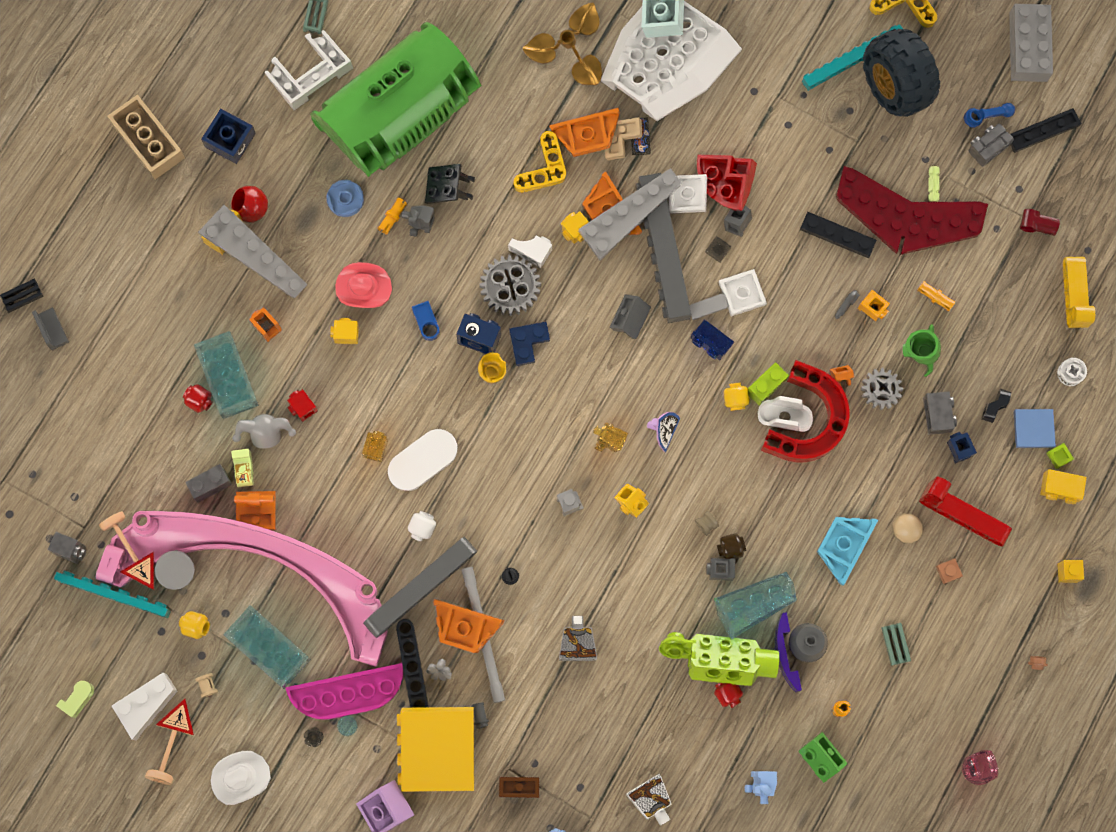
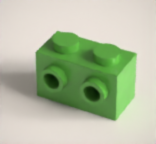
M823 732L798 751L823 783L848 764Z

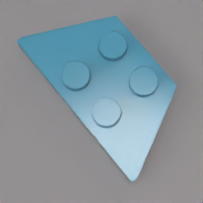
M834 518L817 553L840 585L844 586L878 522L877 519Z

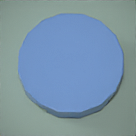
M339 180L332 184L326 195L327 205L330 210L341 217L355 215L360 211L364 203V195L360 186L350 180Z

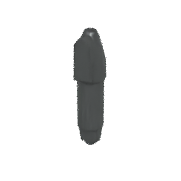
M856 290L849 293L845 298V301L835 314L836 319L843 316L850 305L856 302L860 296Z

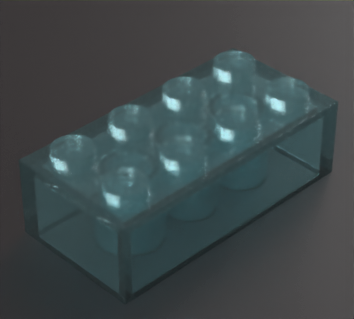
M230 331L194 344L219 414L223 419L259 406Z
M251 605L223 634L283 689L291 683L311 660Z

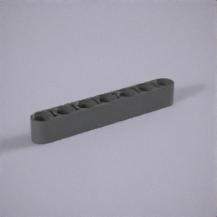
M464 536L370 615L363 624L375 638H378L477 553V550Z

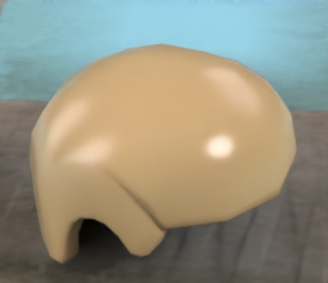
M903 513L897 516L892 524L894 535L903 543L916 542L923 533L920 519L913 514Z

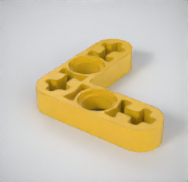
M872 0L870 3V11L874 15H881L906 1L923 27L930 28L937 20V13L928 0H920L923 2V7L920 8L914 5L915 0H885V3H883L884 0ZM875 4H882L881 9L879 7H875ZM925 17H932L931 21L929 19L925 20Z
M546 131L540 137V144L547 168L517 175L513 180L514 188L517 192L524 193L561 184L565 181L566 169L557 137L553 132ZM546 137H549L551 140V149H549L548 142H546ZM552 153L557 154L559 157L555 162L548 159V156ZM555 171H558L559 174H561V178L553 176L555 175ZM547 173H550L551 181H548ZM537 175H543L545 181L537 183L534 178ZM529 177H532L533 185H530V182H528ZM519 180L526 182L524 187L518 184Z

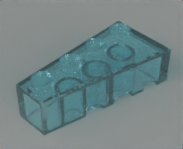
M787 572L714 598L717 615L731 640L797 601L794 583Z

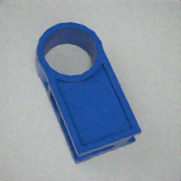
M429 301L412 306V311L422 337L428 341L437 339L440 330ZM430 324L437 328V333L431 337L423 333L424 327Z

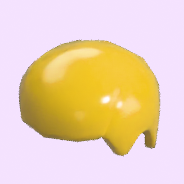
M489 352L479 361L478 373L484 381L497 383L506 374V362L502 360L500 354Z

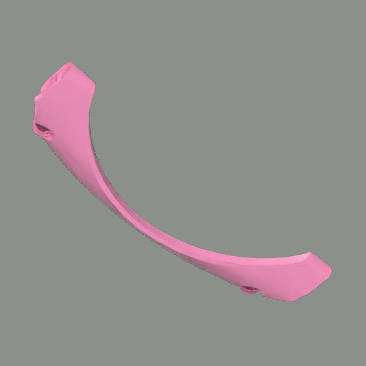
M139 511L134 514L133 523L122 530L123 535L139 560L154 551V565L161 555L168 551L178 550L188 553L207 549H230L262 555L287 566L309 581L330 604L348 639L351 659L377 666L388 630L378 638H375L363 624L370 615L382 606L380 600L376 599L377 588L373 582L332 556L303 542L262 527L195 513ZM142 517H147V523L139 526V520ZM118 534L112 537L110 545H107L96 572V580L123 587L132 578L120 573V571L132 565L134 561ZM365 586L373 587V592L370 595L362 593Z

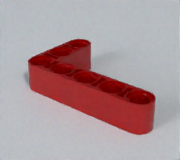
M935 477L927 484L919 500L922 505L991 543L1001 547L1004 546L1012 531L1010 526L948 493L952 484L946 479Z

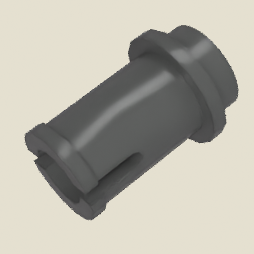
M484 702L471 705V707H474V725H476V728L487 727L489 720L486 717Z

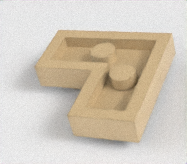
M639 117L617 122L611 146L605 149V158L607 160L625 158V140L642 137V120Z

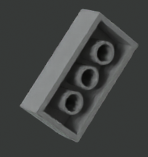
M1014 4L1009 12L1011 81L1048 82L1053 74L1051 5Z

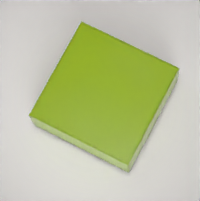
M1065 443L1046 453L1056 469L1074 460Z

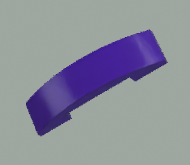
M787 612L780 615L777 623L775 650L779 651V667L783 677L796 693L802 691L798 671L790 672L783 635L790 632Z

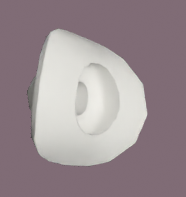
M253 751L233 753L220 760L213 768L211 775L212 790L217 799L225 805L244 802L267 788L271 779L270 769L264 758Z

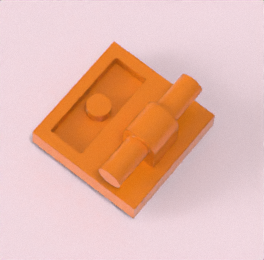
M276 491L236 492V496H234L236 521L276 531Z

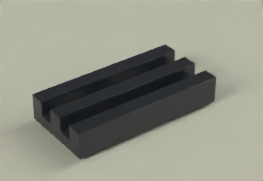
M35 278L0 294L8 313L44 297ZM37 291L36 294H34V295H32V296H30V297H28V298H26V299H23V300H21V301H19V302H17V303H15V304H13V305H11V306L9 305L10 303H12V302H14V301H16V300H18V299H21V298H23V297H26L27 295H29V294H31V293Z

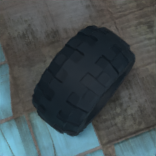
M893 29L874 38L865 48L863 69L866 81L871 88L873 96L876 97L878 103L888 113L898 117H908L926 109L937 98L940 89L939 70L933 54L929 51V47L916 33L908 29Z

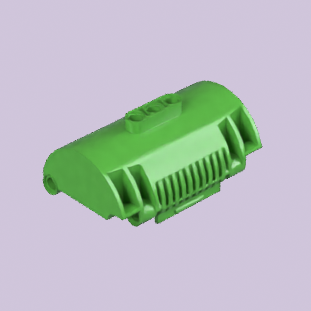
M424 22L421 25L420 32L413 31L322 103V110L320 112L314 110L310 115L315 126L321 132L324 131L353 164L369 177L379 168L384 171L397 158L403 157L436 131L437 128L450 119L454 112H457L469 102L468 96L482 85L473 68L454 43L436 26ZM376 93H380L379 96H373Z

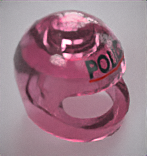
M981 750L978 753L967 756L963 760L962 773L965 779L975 785H984L998 777L997 762L991 750Z

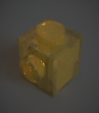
M379 431L367 433L362 452L363 458L382 462L388 442L384 433Z

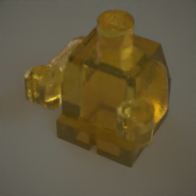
M605 423L602 429L597 426L594 428L593 433L598 435L596 450L600 452L605 448L613 452L622 450L628 435L627 432L615 428L614 424Z

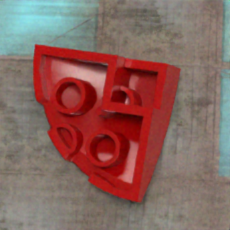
M697 154L698 175H707V194L726 208L742 211L751 191L757 163L753 159L734 158L731 155Z

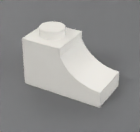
M537 235L529 241H517L512 238L508 244V250L521 258H526V261L541 269L552 251V244L549 239L543 236L540 238Z

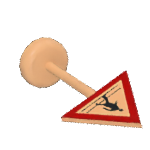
M123 511L99 524L101 530L115 529L134 561L132 565L120 571V573L154 590V551L140 560L137 558L118 526L125 519Z
M186 699L182 700L156 724V726L171 729L172 733L159 771L150 769L146 772L145 778L166 785H172L173 777L165 773L164 770L176 733L178 731L194 736Z

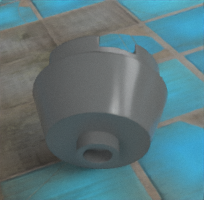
M804 623L798 625L791 632L789 647L797 659L803 662H814L822 658L826 653L828 639L825 632L819 626L812 623Z

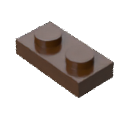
M499 777V797L539 798V777Z

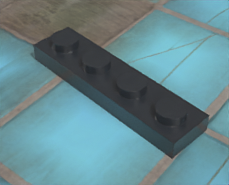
M808 211L800 228L803 232L866 258L870 257L877 241Z

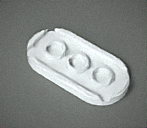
M442 429L427 432L391 460L388 466V476L391 483L397 489L404 491H413L422 486L454 461L457 453L455 438L452 434Z

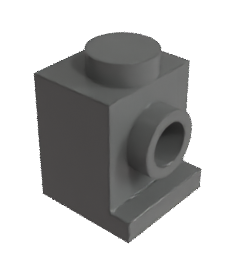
M744 206L742 211L730 209L724 219L725 231L742 237L744 230L752 220L751 209L747 206Z

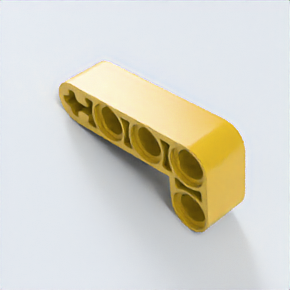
M1064 257L1063 279L1068 328H1088L1095 321V307L1089 306L1085 257Z

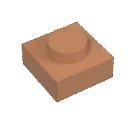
M956 559L936 566L943 584L963 577Z

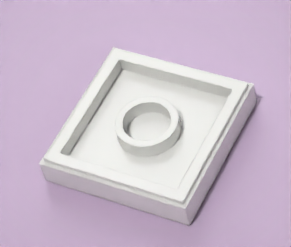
M707 175L677 176L682 184L669 196V212H706Z
M754 269L718 281L728 304L730 316L767 304Z

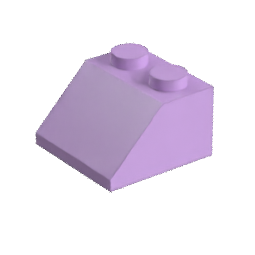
M395 780L378 788L356 803L372 832H388L414 816Z

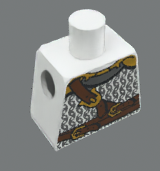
M660 774L626 794L646 819L655 816L660 826L670 820L665 808L672 804Z

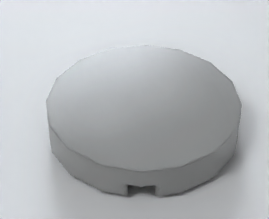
M178 550L168 551L161 555L155 566V576L158 582L165 588L172 590L187 586L193 579L195 572L191 557L185 552Z

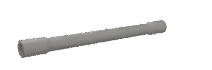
M473 567L462 569V574L472 610L483 613ZM489 640L482 648L490 681L493 702L499 703L505 701Z

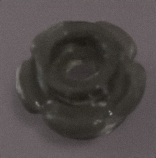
M311 728V730L305 732L304 742L309 747H318L321 741H323V733L318 728Z

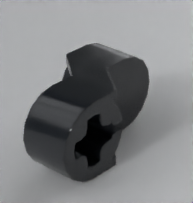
M1000 389L995 401L986 404L982 420L993 423L998 410L1006 408L1009 404L1011 392Z

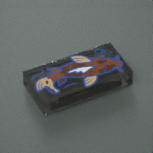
M648 117L640 118L642 120V137L631 139L632 155L651 154Z

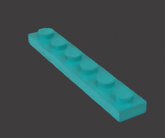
M63 571V573L56 572L54 580L165 618H169L171 613L166 608L167 605L156 601L155 604L148 602V598L137 595L134 598L129 596L130 592L119 589L116 592L111 590L112 586L100 583L98 586L92 584L93 580L82 577L81 580L74 578L75 574L68 571Z

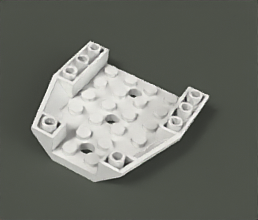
M685 1L683 23L689 22L691 26L683 28V35L646 38L641 28V7L621 30L601 78V82L615 91L618 88L641 104L643 112L656 121H659L707 91L742 50L726 29ZM660 49L667 50V53L663 56L657 54ZM637 76L644 78L641 83L634 82Z

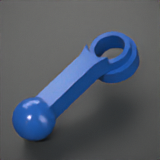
M1005 103L1001 107L979 110L971 108L964 114V121L969 127L975 128L986 118L1013 116L1015 106L1012 103ZM972 113L977 115L978 121L972 118Z

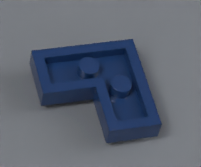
M547 322L509 328L516 366L535 363L532 345L550 341Z

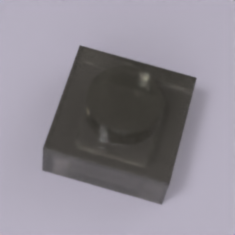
M716 236L705 253L721 263L732 246Z

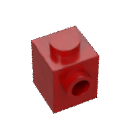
M303 389L300 391L296 390L290 394L287 400L290 406L287 408L293 416L297 415L302 422L318 412L316 406Z

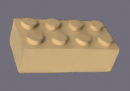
M136 95L107 116L113 127L154 180L185 159L182 150L139 95Z

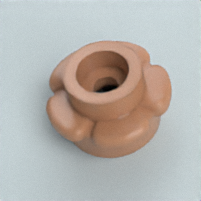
M1030 656L1028 664L1032 665V669L1043 670L1044 667L1048 666L1045 657Z

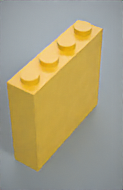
M474 707L402 708L401 714H397V726H401V734H397V746H401V753L397 754V765L401 766V773H398V785H401V792L474 791Z

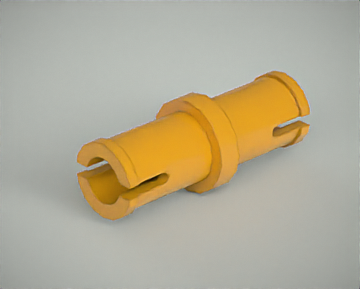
M397 198L391 209L385 213L386 216L380 226H378V230L381 231L382 229V233L388 235L394 223L399 221V216L405 206H407V202Z
M925 281L922 282L917 290L931 299L932 303L936 302L948 312L955 304V301L942 294L940 289L936 290Z
M836 702L832 707L833 715L836 717L846 716L851 710L849 702Z

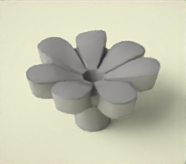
M439 659L437 665L430 664L426 670L428 674H432L431 679L437 680L439 677L440 680L445 681L446 679H451L452 675L450 668L445 667L446 661L444 659Z

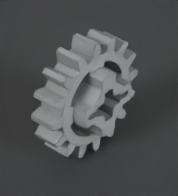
M881 368L879 373L876 369L872 371V374L868 373L866 375L867 379L862 381L865 386L861 387V391H865L862 398H868L866 404L872 402V408L878 405L880 410H883L885 405L890 409L892 407L891 403L896 405L898 403L897 399L902 397L898 392L903 391V387H899L902 381L896 380L898 375L894 374L892 376L890 369L885 373L884 368ZM891 385L894 387V394L891 390ZM870 386L873 388L872 394L870 392ZM882 386L885 388V390L879 391V388Z

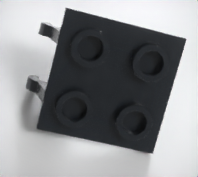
M461 164L429 167L425 203L458 201V198L473 200V195L459 190L458 185L459 180L470 183V181L475 182V177L462 173Z

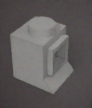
M570 489L558 494L556 497L557 502H560L563 509V516L584 509L577 491Z

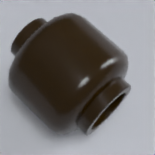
M737 533L721 537L720 544L717 545L719 556H724L725 559L741 558L744 556V552L747 551L743 536L739 537Z

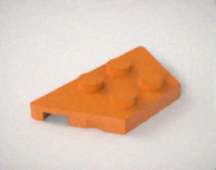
M615 108L549 126L572 156L577 157L610 148L620 110Z
M607 172L602 174L598 183L592 188L591 193L582 203L591 221L623 200ZM637 225L629 235H640L642 229Z
M438 599L433 601L437 610L436 622L439 627V641L472 653H478L505 621Z

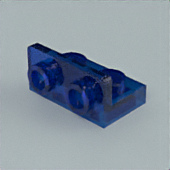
M705 319L692 332L690 337L695 346L704 348L711 358H717L718 360H721L734 344L732 339Z

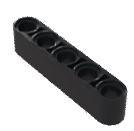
M401 619L396 625L410 708H414L415 703L418 701L424 702L425 708H429L415 627L409 619ZM403 624L411 626V630L408 633L400 631ZM407 643L414 645V650L411 653L404 651V646ZM409 663H417L418 669L415 672H409L407 670ZM413 682H420L421 690L413 692L411 684Z

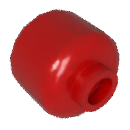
M199 384L190 385L183 394L184 404L196 413H200L203 410L207 411L213 403L211 401V392Z
M718 683L715 685L714 695L723 707L730 705L733 708L741 703L740 698L743 696V691L739 685L731 683Z

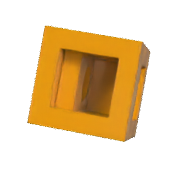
M871 290L857 309L862 310L874 321H877L878 318L882 320L889 312L887 308L890 303Z

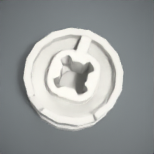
M1069 358L1058 367V378L1064 385L1075 386L1085 379L1087 367L1080 359Z

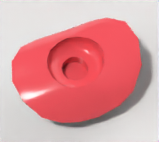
M358 262L345 266L339 273L335 284L336 295L340 302L352 307H381L389 300L392 292L391 278L385 269L370 263Z

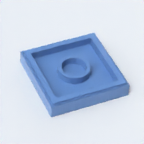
M1053 409L1014 410L1016 448L1056 447Z

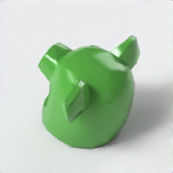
M933 324L929 326L928 330H918L911 333L907 338L906 344H903V356L912 358L919 364L926 365L927 372L924 377L930 375L934 369L933 364L941 355V343L934 333Z

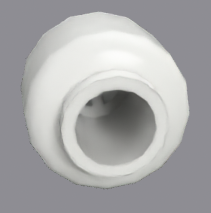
M423 511L413 514L408 525V531L412 533L411 537L418 541L429 539L436 526V522L433 520L434 516Z

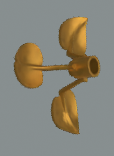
M593 2L585 4L571 15L569 26L572 30L562 31L560 40L557 41L556 45L551 35L541 33L534 36L523 47L525 54L537 63L546 64L556 58L554 49H558L561 44L566 49L572 48L579 60L572 67L574 80L582 85H598L602 78L601 63L593 55H586L582 59L575 48L576 39L574 36L579 35L580 32L588 36L598 30L600 19L595 4Z

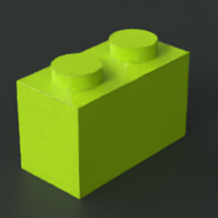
M775 362L748 388L749 396L760 406L761 403L786 382L789 375Z

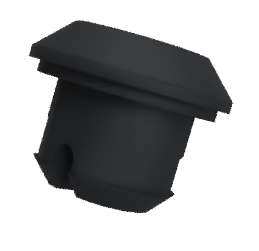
M507 568L502 573V580L508 585L515 584L519 579V573L514 568Z

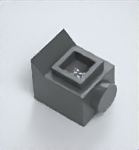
M711 558L710 563L706 564V575H709V580L733 581L735 578V558Z

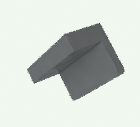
M625 294L610 328L613 331L624 332L632 339H637L651 306L638 296Z
M53 307L39 314L36 310L32 311L41 334L51 350L69 343Z

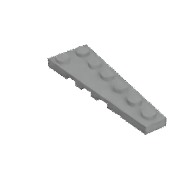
M670 168L578 229V232L600 261L623 238L628 236L637 225L643 222L650 213L674 193L682 183Z
M225 205L198 231L201 236L226 251L230 256L236 258L248 268H251L264 279L270 281L271 284L290 297L295 298L307 286L306 282Z

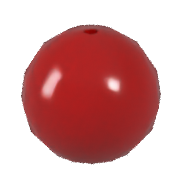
M246 185L237 189L234 193L231 209L240 214L243 222L254 223L262 219L266 214L268 199L260 188Z

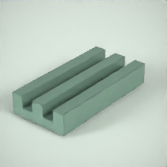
M309 0L303 32L310 31L311 33L317 32L320 35L322 34L329 0ZM317 1L312 25L308 26L313 3ZM321 2H323L320 20L317 28L316 23L319 14V9Z
M897 623L881 627L891 666L910 662L911 658L902 624ZM896 628H897V630H898V634H899V638H900V642H901V646H902V649H903V653H904L905 659L902 658V654H901V651H900V647H899V643H898V639H897V635H896V631H895ZM887 630L891 631V635L893 638L898 660L896 661L894 658Z

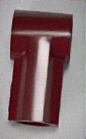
M1024 209L1020 229L1025 232L1033 233L1037 231L1055 236L1059 229L1060 219L1041 215L1039 211L1034 209Z

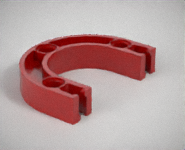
M795 360L787 382L810 390L822 399L828 414L827 425L821 434L807 440L794 439L769 429L765 437L767 441L762 445L761 451L787 461L803 463L815 461L826 456L838 445L847 430L850 409L844 390L831 375L816 367ZM795 369L805 373V378L795 376ZM809 376H815L818 382L812 383L809 380ZM832 424H838L841 431H834ZM771 438L779 442V447L767 445L768 439ZM783 445L791 446L792 452H785Z

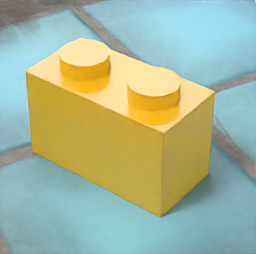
M1048 469L1043 473L1040 495L1046 496L1048 500L1062 499L1067 504H1076L1084 498L1087 477Z

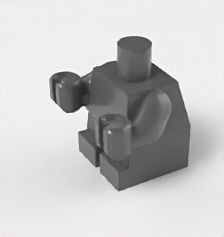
M412 206L410 212L403 211L402 218L408 219L409 225L413 227V229H410V236L417 237L419 229L424 230L425 233H430L435 219L434 208Z

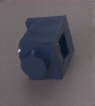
M957 432L951 435V439L947 442L955 459V464L969 459L977 453L968 432L964 434ZM958 444L962 446V450L958 449Z

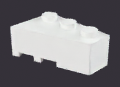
M162 673L113 704L112 708L131 739L137 741L147 726L153 722L152 720L177 693V690L168 675Z

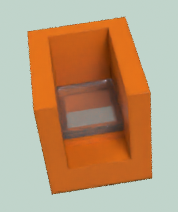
M264 307L261 310L255 311L249 319L251 324L267 342L282 331L278 322Z

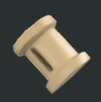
M212 673L195 679L199 683L202 692L201 698L218 693L212 680Z

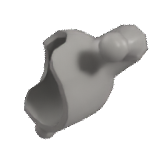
M261 414L253 420H239L232 439L234 442H239L241 439L240 434L248 432L255 447L271 448L281 440L280 429L287 430L291 437L296 435V430L292 429L286 418H274L268 414Z

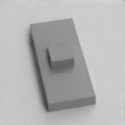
M724 293L691 304L692 320L728 308Z

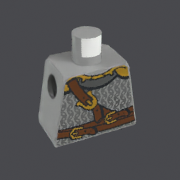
M572 616V627H566L563 631L559 661H596L597 654L592 628L583 627V616Z

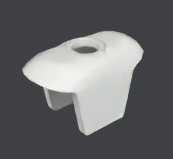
M779 396L773 400L764 401L758 409L759 421L767 426L805 432L810 429L813 422L812 411L807 406H804L800 399ZM788 412L790 420L780 419V413Z

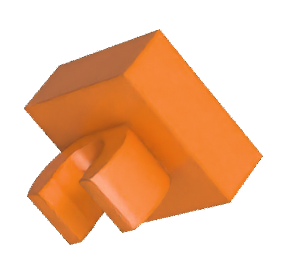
M848 365L830 369L831 376L840 386L842 380H846V384L851 386L850 378H854V372Z

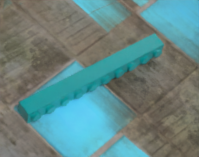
M899 24V25H897V26H896V25L892 26V27L890 28V30H893V29H896V30H897V29H903V28H902V26ZM878 36L872 37L868 42H863L859 47H854L850 52H845L841 57L834 58L832 62L825 63L823 67L816 68L812 73L804 75L802 83L807 91L863 61L865 48Z

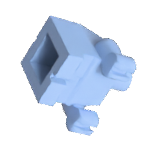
M751 771L754 783L753 785H745V792L755 793V796H760V804H768V796H774L777 786V772Z

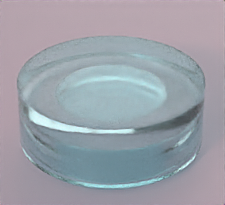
M350 716L342 717L337 724V729L343 736H352L358 728L356 720Z

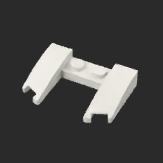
M324 30L322 31L323 37L312 39L310 33L305 35V38L323 61L297 80L289 74L276 57L271 61L275 65L272 72L265 71L266 76L293 110L309 100L307 96L335 76L339 79L353 69L349 58Z

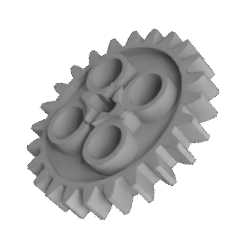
M508 255V260L501 256L500 262L494 259V265L488 263L489 270L483 269V273L486 276L480 277V280L484 282L480 283V288L484 289L481 291V295H486L484 302L490 301L488 304L489 308L495 306V312L502 309V315L509 311L510 316H512L513 311H516L519 315L521 308L526 312V305L533 307L531 300L537 301V296L534 294H540V290L537 288L541 287V282H537L540 279V275H534L537 269H531V262L526 265V258L519 261L518 255L514 260L511 258V255ZM505 270H507L509 273L510 282L513 285V292L516 297V300L512 299L509 285H507V277L504 272ZM514 271H520L522 275L519 277H514L512 273ZM496 276H502L503 281L496 282L494 281V278ZM520 288H524L527 290L526 294L521 295L517 293V290ZM506 293L509 297L506 300H502L499 298V295Z

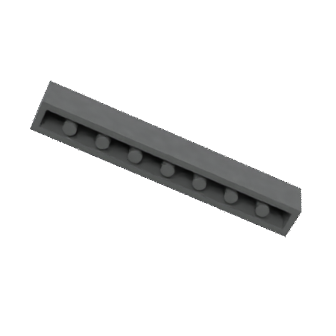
M661 173L639 176L638 183H636V191L660 176ZM666 199L643 220L644 229H648L647 244L648 247H652L653 251L650 257L652 265H655L657 270L654 271L655 281L660 284L658 295L659 299L663 300L664 307H662L663 318H667L668 323L690 320L692 314Z

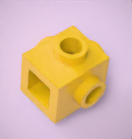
M626 484L614 497L621 505L620 510L627 516L631 514L637 518L649 505L648 501L644 498L646 494L641 489H636L629 484Z

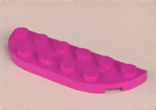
M395 664L285 688L291 703L306 716L320 720L340 718L373 711L389 703L395 697L402 684L403 664Z

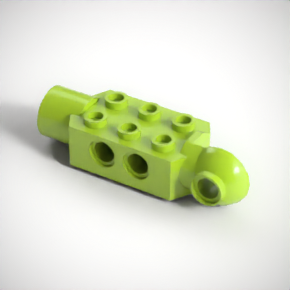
M672 632L667 635V638L659 646V652L667 658L688 659V674L692 680L752 686L758 677L777 678L779 651L760 649L756 640L696 634L691 640L684 638L683 634Z

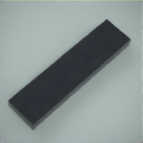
M1074 108L1011 133L1010 135L1014 140L1010 146L1013 152L1016 153L1077 128L1082 123Z

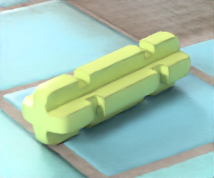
M931 166L929 168V202L939 201L940 168L938 166Z

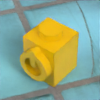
M580 211L577 214L575 212L569 214L561 222L562 235L567 241L571 240L573 244L578 241H584L578 229L589 223V221Z

